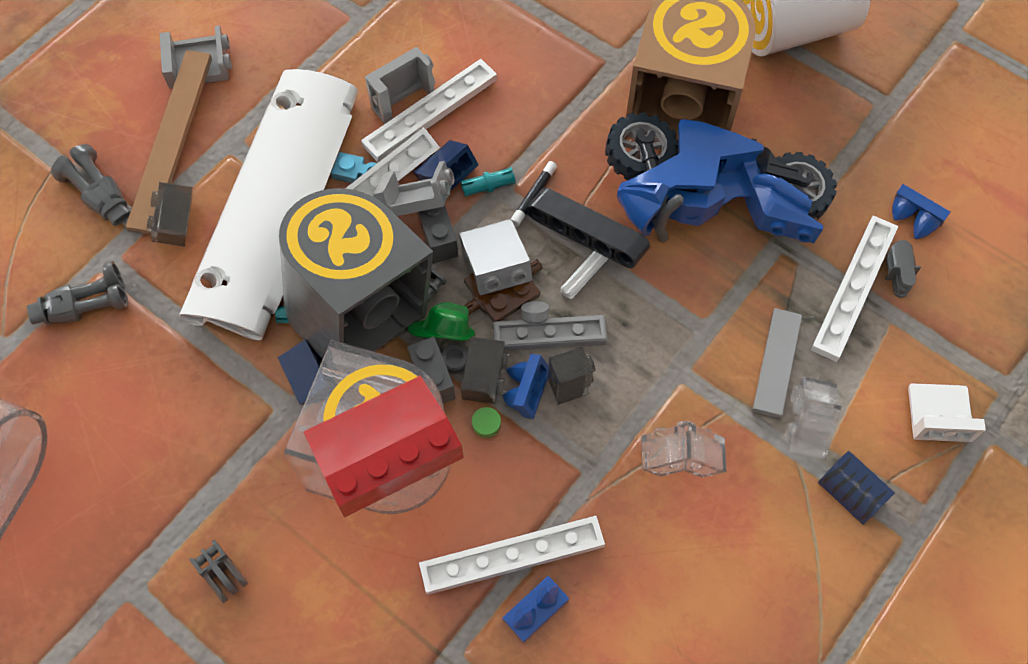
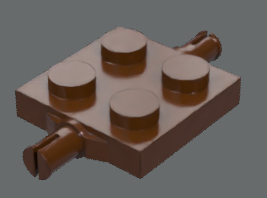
M538 259L530 263L532 275L543 269ZM472 273L464 278V284L470 290L473 297L472 301L464 305L469 310L468 316L480 309L489 316L492 322L504 320L521 309L523 304L540 297L541 293L533 281L480 295L474 274Z

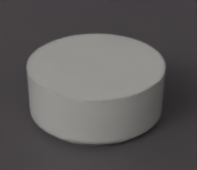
M541 301L527 302L521 306V317L525 321L532 323L545 321L549 317V305Z

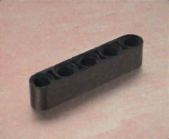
M542 188L526 206L527 214L536 222L626 268H634L650 249L649 241L642 234L549 188Z

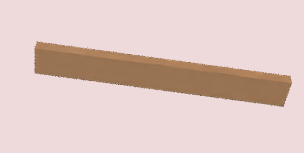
M185 51L126 224L128 231L149 235L155 234L212 62V57L209 53Z

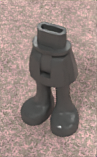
M82 144L74 146L69 152L71 158L92 179L94 183L91 185L77 171L67 156L61 155L57 158L51 168L52 176L58 182L70 180L82 193L81 200L89 209L101 215L104 220H109L114 226L121 224L129 218L130 211L127 208V202L123 198L119 186L112 177L104 176L94 164L97 159V151L91 145Z
M114 261L106 262L103 265V277L97 281L74 287L67 284L45 294L44 298L42 296L38 297L37 302L27 305L31 324L34 325L43 321L45 324L74 322L82 318L81 313L104 307H114L116 309L128 307V297L124 291L125 284ZM107 292L106 294L101 295V296H99V297H95V298H91V299H87V300H81V299H83V298H86V297H89V296H92V295H95V294Z

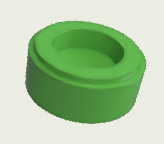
M490 407L478 409L472 417L474 432L483 438L495 436L501 428L499 413Z

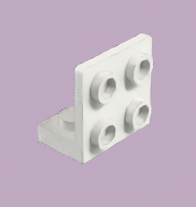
M909 385L908 392L914 440L973 442L985 431L984 419H973L971 416L967 386Z

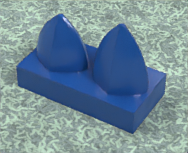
M902 184L897 191L892 206V214L895 221L906 219L916 211L918 212L913 229L915 239L923 238L934 232L939 226H942L950 214L949 210L905 184Z
M530 354L528 361L517 363L506 369L512 379L520 382V386L505 392L502 397L508 406L518 410L524 418L534 419L551 370L541 355Z
M547 576L502 619L516 636L525 643L569 601V597Z

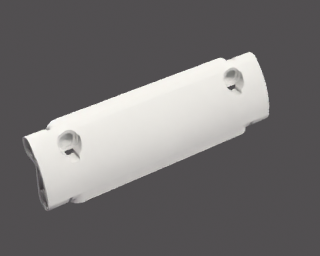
M293 69L285 70L282 73L179 314L183 321L196 326H202L208 321L252 340L263 339L271 314L275 313L283 296L279 245L281 222L287 211L297 201L309 194L324 190L352 118L350 113L358 95V89L354 85L337 77L310 70ZM277 105L282 106L285 110L280 109ZM200 280L210 281L213 288L204 287ZM223 280L227 281V286L221 285Z

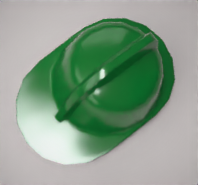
M446 302L433 306L429 310L426 320L414 322L407 327L411 335L425 338L435 337L463 341L473 339L475 336V331L469 327L468 308Z

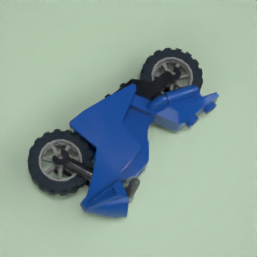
M630 113L626 118L621 117L617 120V124L612 125L606 142L605 156H608L607 162L609 166L614 167L613 171L618 175H623L624 179L628 180L619 185L617 199L628 219L642 235L649 236L654 227L658 240L666 242L668 240V233L665 226L668 219L699 226L716 216L721 206L737 197L745 198L751 217L756 227L760 230L770 232L776 236L782 235L794 238L805 243H815L821 234L824 225L816 221L815 218L819 219L823 216L824 212L831 205L837 190H834L837 182L836 179L833 180L832 178L834 174L831 169H827L825 167L826 164L822 160H816L815 156L810 154L806 156L803 155V152H796L795 154L789 152L785 153L783 157L778 156L775 158L771 150L758 143L757 139H749L735 132L700 121L680 120L678 124L679 141L676 140L674 129L671 130L669 128L670 125L665 120L663 122L659 120L660 117L656 115L651 117L647 116V113H640V115ZM632 137L634 142L628 141L626 139ZM624 147L630 148V149H633V150H631L630 152H627ZM655 149L660 150V155L655 153ZM808 189H815L816 195Z

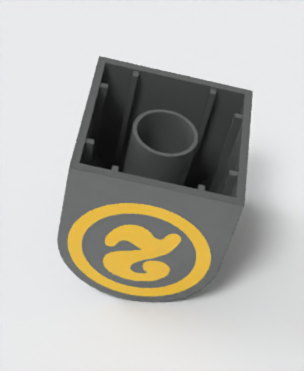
M342 188L321 190L300 199L287 211L279 229L285 313L293 329L304 340L308 341L311 348L340 377L407 330L410 324L420 321L426 316L433 250L386 205L375 197L360 191Z

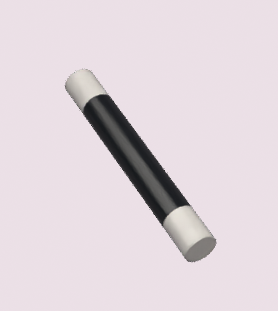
M552 161L547 163L512 216L511 220L515 227H518L526 216V206L545 187L557 168L556 163Z

